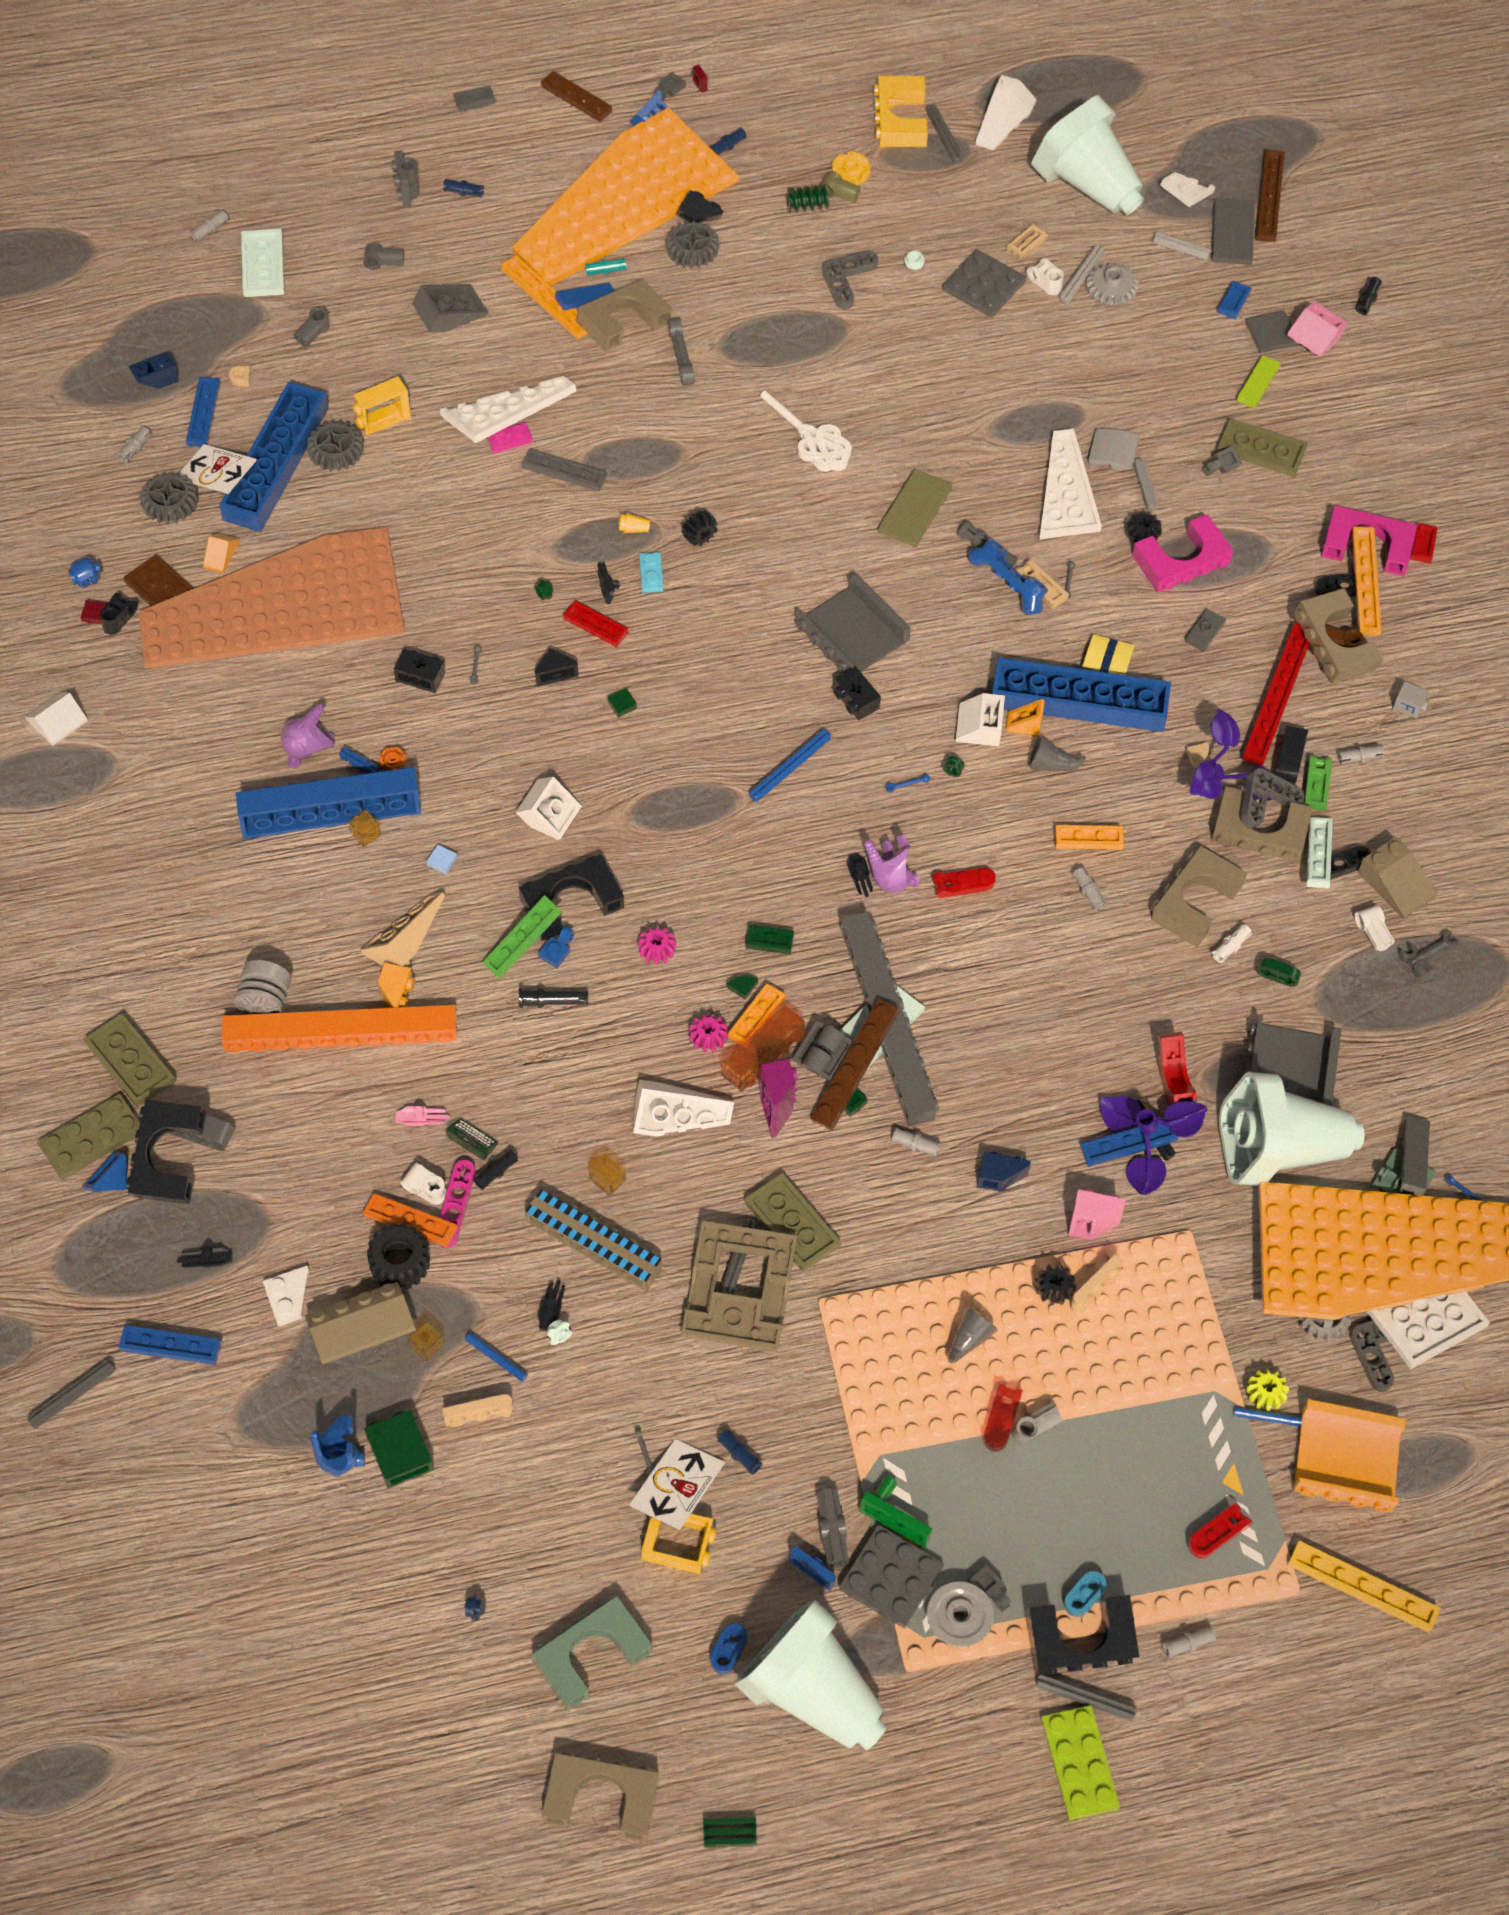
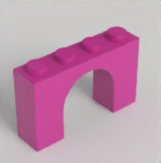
M1335 505L1322 557L1342 562L1347 542L1352 538L1353 527H1374L1375 536L1386 544L1388 550L1384 572L1405 576L1417 524Z
M1208 514L1189 521L1187 535L1199 551V555L1194 559L1181 561L1169 557L1160 547L1154 536L1134 543L1132 556L1157 593L1169 590L1180 583H1187L1195 577L1206 575L1212 570L1224 568L1231 563L1233 549Z

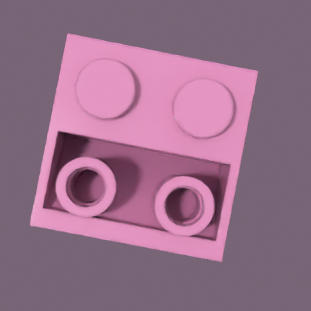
M1314 301L1305 308L1287 335L1293 338L1296 343L1307 347L1312 353L1322 356L1339 341L1348 322Z
M1078 1189L1069 1236L1093 1240L1120 1223L1126 1199H1122L1114 1194L1103 1195L1089 1189Z

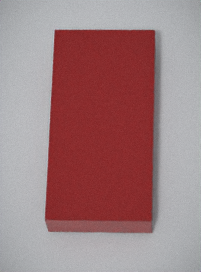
M1417 523L1410 560L1431 564L1438 530L1437 526Z

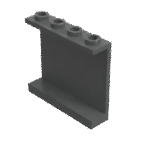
M857 573L849 577V588L807 615L800 609L796 611L795 624L798 630L804 632L809 637L811 643L814 646H818L823 651L824 656L828 660H832L842 674L854 667H857L862 672L910 640L911 627Z
M1258 1015L1256 1023L1252 1022L1250 1028V1036H1253V1043L1249 1042L1247 1056H1251L1250 1063L1246 1062L1244 1074L1247 1072L1278 1074L1282 1079L1285 1092L1332 1106L1341 1029L1332 1028L1329 1037L1262 1025L1263 1015Z

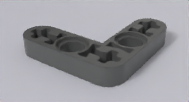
M865 251L828 260L823 264V277L837 307L840 309H849L854 303V294L846 277L875 270L878 266V255L875 252ZM848 263H852L855 265V267L848 268L845 265ZM840 282L843 286L835 287L833 284Z
M1258 768L1248 774L1241 819L1246 827L1255 828L1264 821L1268 797L1289 808L1291 802L1304 803V792L1292 783L1265 769ZM1273 783L1279 787V793L1274 790ZM1253 793L1257 795L1259 803L1254 801Z
M1374 1321L1360 1324L1351 1333V1343L1373 1389L1378 1392H1386L1390 1390L1394 1383V1375L1379 1344L1389 1340L1378 1331V1326ZM1360 1332L1363 1336L1367 1335L1365 1343L1362 1338H1357ZM1369 1353L1375 1354L1379 1361L1376 1364H1371L1366 1360L1365 1356ZM1379 1373L1383 1379H1388L1385 1385L1382 1381H1377L1379 1378Z

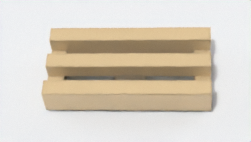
M1032 224L1007 245V251H1013V255H1018L1022 261L1047 239L1048 234ZM1023 240H1025L1024 243H1022L1018 248L1016 247V246L1019 245Z

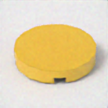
M848 152L845 155L843 153L838 155L833 160L832 171L839 173L843 180L858 185L869 178L871 166L864 155Z

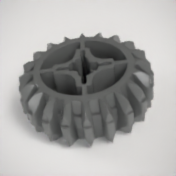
M686 220L684 224L678 223L677 227L673 226L672 230L668 232L666 246L668 255H670L671 260H675L676 265L682 263L683 268L690 266L692 269L693 266H697L700 269L702 264L707 266L708 262H713L714 257H717L720 242L715 228H711L709 224L704 225L702 221L696 223L695 220L689 223Z
M331 420L330 424L323 422L322 427L316 426L315 431H311L310 437L307 440L309 457L322 470L326 468L330 472L333 469H337L340 472L341 468L348 470V465L355 466V461H360V455L363 454L364 443L360 432L357 431L355 426H350L348 422L342 424L341 420L338 423H334Z
M169 471L168 475L161 473L160 477L153 475L152 481L146 480V485L142 486V492L140 493V504L146 516H149L152 521L157 519L159 524L165 521L167 525L170 521H174L177 524L178 519L185 520V515L191 516L192 510H195L198 501L197 491L192 481L188 480L185 475L181 477L178 472L172 475Z

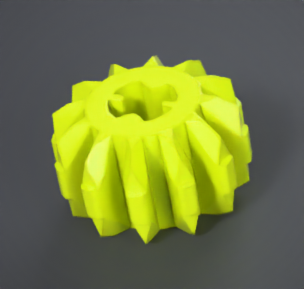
M1269 1368L1265 1369L1264 1374L1259 1370L1256 1371L1255 1377L1249 1378V1386L1246 1389V1392L1251 1394L1249 1397L1250 1402L1257 1401V1409L1263 1405L1267 1412L1270 1411L1271 1406L1276 1410L1279 1409L1281 1403L1286 1402V1394L1289 1392V1387L1285 1385L1286 1377L1278 1378L1279 1372L1276 1371L1273 1375L1270 1373Z

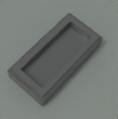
M490 85L453 94L458 112L496 104Z

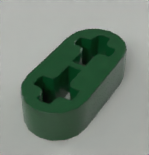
M1262 958L1257 967V973L1260 976L1286 986H1297L1301 978V971L1271 958Z

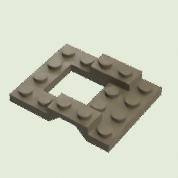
M702 1221L681 1337L778 1352L797 1235ZM722 1250L769 1257L762 1299L715 1292Z

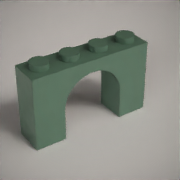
M617 1596L612 1600L610 1598L604 1600L598 1605L596 1611L591 1614L586 1613L576 1621L577 1624L569 1629L568 1627L563 1628L555 1635L556 1638L548 1644L543 1642L534 1649L532 1654L534 1665L567 1712L589 1697L588 1688L570 1662L572 1651L582 1640L589 1637H603L610 1640L617 1646L631 1667L653 1653L651 1642Z

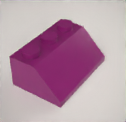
M789 1059L761 1065L760 1100L771 1138H775L792 1114L793 1103L796 1102L795 1092H797L796 1081L798 1077L796 1068L791 1067Z

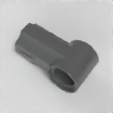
M369 243L365 246L363 264L370 270H377L381 265L404 266V249L382 248L378 243Z
M314 307L310 310L309 318L293 334L294 339L299 345L308 347L319 334L328 331L329 320L326 309Z

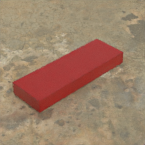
M576 600L563 614L564 620L616 648L628 634V628Z

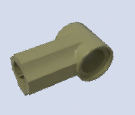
M829 171L821 184L825 185L829 198L835 195L856 203L861 192V186L843 180L841 175L835 171Z

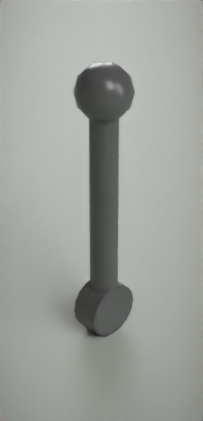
M1072 561L1067 564L1069 570L1065 591L1069 594L1068 599L1071 597L1070 584L1072 572L1075 568V563Z
M475 645L473 648L475 652L473 673L469 678L470 683L473 685L478 683L479 653L482 650L480 645Z
M640 1428L635 1429V1435L648 1468L646 1473L650 1476L654 1467L651 1465Z

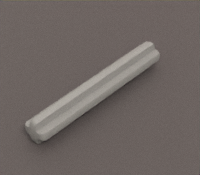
M1095 245L1060 294L1061 302H1070L1103 255V247Z

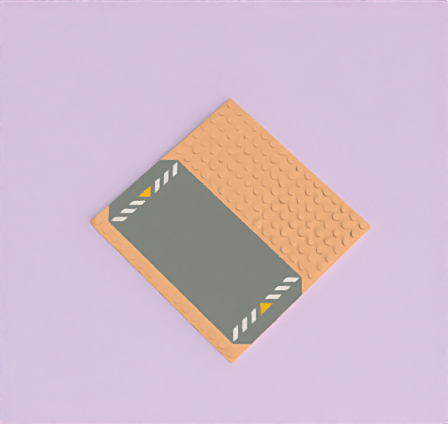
M1182 1231L836 1295L819 1300V1309L863 1495L866 1492L874 1494L885 1476L892 1477L897 1482V1486L888 1498L887 1503L933 1528L930 1540L925 1548L869 1517L872 1534L877 1526L880 1525L944 1563L942 1570L907 1627L904 1629L894 1623L904 1669L907 1672L1031 1648L1025 1609L1031 1607L1055 1605L1059 1635L1062 1641L1104 1633L1105 1627L1100 1600L1102 1598L1130 1595L1135 1627L1298 1594L1300 1587L1294 1568L1288 1566L1291 1557L1249 1419L1233 1416L1234 1406L1245 1408L1192 1232ZM1114 1254H1117L1123 1259L1120 1268L1122 1270L1121 1274L1114 1281L1109 1280L1105 1284L1106 1288L1098 1297L1093 1296L1087 1302L1086 1309L1082 1314H1075L1071 1310L1074 1294ZM1059 1264L1060 1270L1063 1271L1068 1268V1275H1074L1076 1290L1072 1292L1073 1296L1070 1301L1065 1299L1062 1306L1058 1301H1055V1304L1051 1306L1049 1299L1042 1302V1295H1036L1037 1286L1034 1283L1035 1279L1039 1277L1038 1272L1041 1269L1046 1271V1266L1048 1265L1055 1269L1056 1265ZM968 1306L996 1326L998 1331L959 1361L951 1364L947 1360V1355L958 1325ZM1050 1403L1057 1407L1063 1420L1062 1423L1033 1438L1027 1444H1020L1014 1440L1012 1429L1022 1417L1029 1416ZM1020 1426V1430L1024 1435H1030L1031 1432L1027 1426ZM1234 1503H1237L1242 1508L1241 1512L1245 1517L1249 1516L1253 1521V1524L1247 1530L1238 1534L1207 1558H1197L1189 1551L1188 1544L1191 1536ZM1234 1518L1229 1519L1233 1525L1237 1524ZM985 1565H988L1004 1582V1587L1001 1588V1591L1010 1598V1607L1001 1612L993 1600L989 1598L994 1609V1621L987 1637L983 1638L979 1644L976 1643L970 1647L958 1648L953 1645L948 1646L931 1631L927 1619L928 1603L932 1595L940 1587L952 1582L968 1583L972 1576ZM1091 1571L1101 1573L1107 1582L1103 1596L1086 1615L1082 1617L1069 1615L1064 1608L1066 1595L1086 1573ZM1095 1584L1088 1585L1091 1590L1097 1589ZM1079 1602L1072 1603L1075 1608L1081 1607ZM962 1613L953 1615L959 1621L966 1619V1616Z

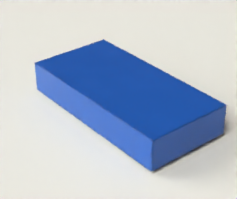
M1233 281L1217 313L1237 319L1251 293L1252 287Z

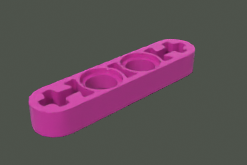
M461 1160L455 1164L440 1214V1218L455 1223L458 1227L447 1248L454 1246L458 1240L474 1183L475 1167L468 1160ZM464 1168H467L468 1173L465 1174L464 1182H462L461 1172H463ZM457 1188H461L465 1191V1194L461 1198H456L452 1195V1192ZM455 1209L459 1212V1216L455 1219H449L446 1217V1213L449 1210Z

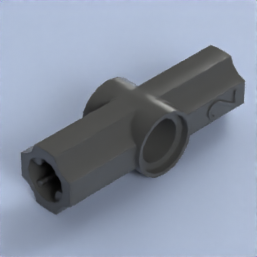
M825 1488L816 1492L820 1517L818 1518L821 1541L824 1542L827 1567L838 1568L849 1564L845 1539L847 1537L844 1515L841 1514L838 1490Z

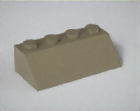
M398 1282L385 1284L378 1289L363 1292L356 1297L345 1301H338L331 1306L316 1309L304 1315L322 1365L416 1331Z

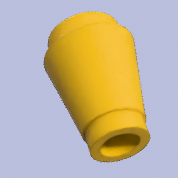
M627 512L626 514H620L618 531H623V533L648 532L650 520Z

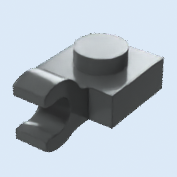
M671 72L659 81V86L654 89V92L657 93L660 90L662 92L661 100L664 101L667 94L674 96L686 87V81Z
M1231 446L1216 453L1213 456L1215 461L1208 463L1207 467L1203 468L1206 476L1213 474L1219 469L1222 474H1225L1240 467L1243 463L1234 447Z
M985 1565L968 1580V1583L983 1590L1001 1612L1010 1607V1598L1001 1591V1588L1004 1587V1582L988 1565Z

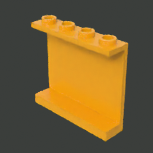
M1308 1399L1302 1410L1294 1491L1301 1492L1302 1495L1308 1497L1315 1495L1325 1497L1326 1500L1332 1502L1340 1500L1350 1502L1351 1505L1357 1507L1371 1506L1381 1512L1393 1511L1399 1501V1498L1395 1497L1400 1435L1405 1429L1406 1419Z

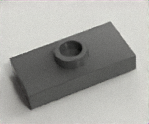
M1207 609L1187 636L1186 643L1204 652L1224 626L1226 618Z

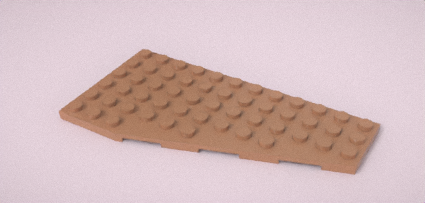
M387 527L320 536L138 612L146 669L405 633Z

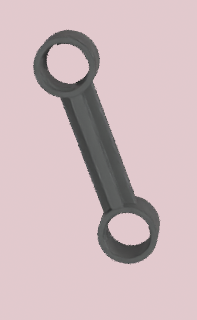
M680 317L667 319L669 337L673 342L682 386L695 384L694 369L692 363H690L683 337Z

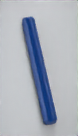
M826 729L818 732L750 790L749 797L754 802H758L831 739L830 732Z

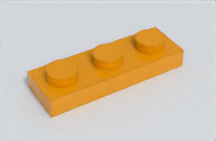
M1056 825L1055 827L1056 849L1123 850L1124 847L1123 826Z
M766 983L728 1032V1038L747 1049L784 1002L786 994Z

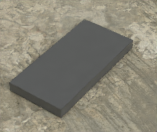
M1215 198L1212 262L1252 265L1255 201Z

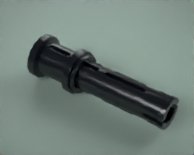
M519 988V1008H523V1006H538V1008H542L544 1005H588V998L579 999V997H588V990L544 991L542 988H538V990H523V988Z

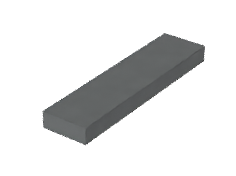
M530 448L522 462L523 469L595 491H600L607 477L606 471Z
M1407 1115L1404 1124L1401 1189L1424 1195L1427 1189L1430 1121Z

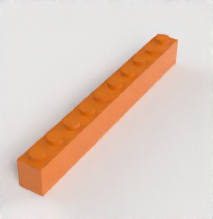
M455 1005L228 1015L222 1016L221 1040L224 1051L232 1053L243 1050L260 1052L265 1049H276L282 1051L288 1048L379 1046L390 1043L395 1045L412 1042L425 1044L433 1041L447 1043L457 1040V1013Z

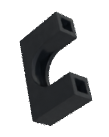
M602 855L589 857L584 862L569 865L564 870L549 873L539 880L527 882L519 887L520 901L527 913L544 895L553 901L559 892L568 888H580L588 891L594 897L603 916L624 908V895ZM558 916L539 936L541 941L560 934L562 930L560 917Z
M145 1100V1104L141 1107L139 1114L141 1120L140 1130L138 1129L135 1135L136 1152L131 1156L132 1173L126 1182L128 1194L134 1198L190 1204L194 1181L187 1176L157 1172L152 1163V1150L155 1143L162 1136L170 1132L202 1135L207 1111L201 1106Z
M1130 1595L1100 1599L1105 1627L1104 1636L1100 1645L1095 1650L1086 1654L1072 1651L1061 1640L1055 1605L1025 1609L1034 1671H1042V1675L1058 1674L1057 1668L1067 1667V1672L1083 1670L1082 1665L1092 1664L1093 1669L1108 1667V1661L1117 1660L1118 1665L1133 1664V1658H1138L1140 1655Z

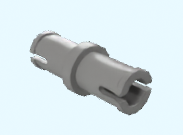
M221 209L209 219H204L201 225L190 231V235L198 243L209 233L213 234L216 232V228L228 221L229 218L225 211Z
M141 427L133 437H129L126 440V445L116 454V457H119L118 460L122 463H127L135 453H138L142 449V445L152 436L151 433L146 435L150 430L146 427Z
M1383 744L1370 747L1358 746L1357 749L1338 751V755H1340L1338 759L1340 765L1353 762L1365 763L1366 760L1384 758L1385 754L1382 753H1385Z
M1081 867L1074 871L1073 876L1081 886L1083 896H1087L1094 911L1104 909L1107 906V902L1099 892L1098 884L1091 879L1087 869Z
M900 1128L895 1129L892 1137V1142L910 1147L914 1152L919 1150L934 1157L938 1156L941 1148L940 1142L924 1138L920 1133L915 1135Z
M1207 1626L1192 1633L1189 1631L1184 1632L1181 1637L1163 1642L1162 1647L1166 1657L1171 1658L1186 1651L1189 1653L1194 1652L1197 1647L1215 1642L1216 1637L1212 1627Z

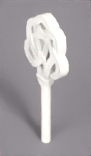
M766 390L761 393V398L798 429L802 440L799 441L797 453L801 459L812 462L817 469L825 472L830 470L840 471L847 467L852 445L848 440L841 437V431L837 426L826 424L816 429L812 425L803 424Z

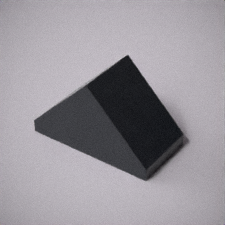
M553 649L548 650L535 669L536 686L578 677L577 660Z

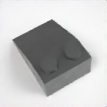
M471 284L420 286L412 302L429 332H447L487 316L489 313Z

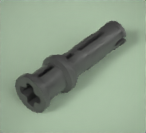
M967 521L961 527L958 534L960 538H966L973 543V547H982L988 539L986 532L975 528L970 521ZM1010 552L1004 558L1012 567L1018 561V557Z

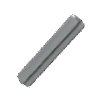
M1156 232L1153 242L1155 244L1203 260H1208L1211 250L1209 248L1161 232Z
M1137 458L1134 461V467L1148 511H1155L1158 509V501L1144 458Z

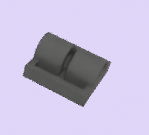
M402 150L394 151L395 160H391L393 172H396V174H393L394 185L399 187L396 189L398 201L402 200L403 208L411 207V200L417 198L420 194L417 162L411 157H403Z
M816 1020L792 1060L831 1083L854 1041L847 1038L836 1028L827 1024L824 1025Z

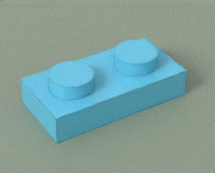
M639 553L642 593L663 592L661 553Z

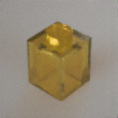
M605 1153L600 1158H595L589 1165V1180L609 1196L626 1181V1170Z

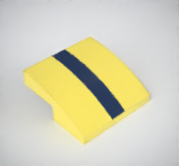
M1093 634L1082 669L1126 675L1135 645Z

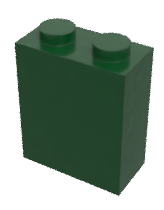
M411 1410L406 1412L398 1411L391 1418L383 1421H373L368 1427L364 1428L367 1441L387 1489L434 1471L431 1457Z

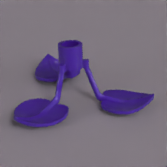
M1216 710V714L1212 719L1211 735L1215 742L1219 745H1224V748L1212 760L1202 762L1197 766L1190 787V794L1214 799L1221 794V780L1248 777V773L1223 775V767L1216 763L1229 749V746L1235 747L1240 741V730L1236 721L1222 710ZM1254 766L1251 768L1250 773L1258 768L1267 769L1262 766ZM1253 793L1252 796L1258 799L1257 795Z
M1102 1097L1100 1103L1102 1118L1111 1131L1118 1133L1130 1129L1132 1125H1138L1140 1131L1144 1133L1147 1159L1139 1157L1132 1160L1126 1171L1130 1185L1140 1195H1147L1156 1191L1163 1184L1167 1172L1166 1166L1161 1159L1151 1160L1149 1134L1154 1133L1158 1128V1123L1165 1127L1170 1126L1172 1133L1177 1137H1191L1200 1130L1207 1113V1106L1201 1103L1177 1102L1165 1110L1164 1115L1168 1121L1165 1122L1161 1117H1156L1151 1110L1144 1109L1141 1111L1139 1103L1131 1097Z

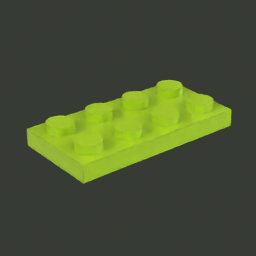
M1092 1705L1042 1716L1041 1723L1068 1821L1119 1810L1120 1804Z

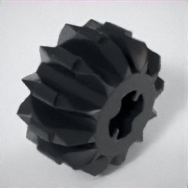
M698 510L695 514L691 513V516L685 519L686 523L682 525L684 538L693 546H702L704 542L708 543L709 539L714 538V533L718 531L716 519L706 510Z
M1141 511L1137 515L1132 514L1126 525L1127 537L1131 538L1132 543L1154 536L1156 541H1158L1162 533L1161 520H1157L1156 514L1151 516L1149 511L1146 514H1143Z
M1059 1264L1056 1265L1055 1269L1050 1265L1046 1266V1271L1041 1269L1038 1272L1039 1277L1035 1279L1034 1283L1037 1286L1036 1295H1042V1302L1049 1299L1051 1306L1055 1304V1301H1058L1061 1306L1064 1304L1065 1299L1070 1301L1073 1296L1072 1292L1076 1290L1074 1275H1068V1268L1063 1271L1060 1270Z

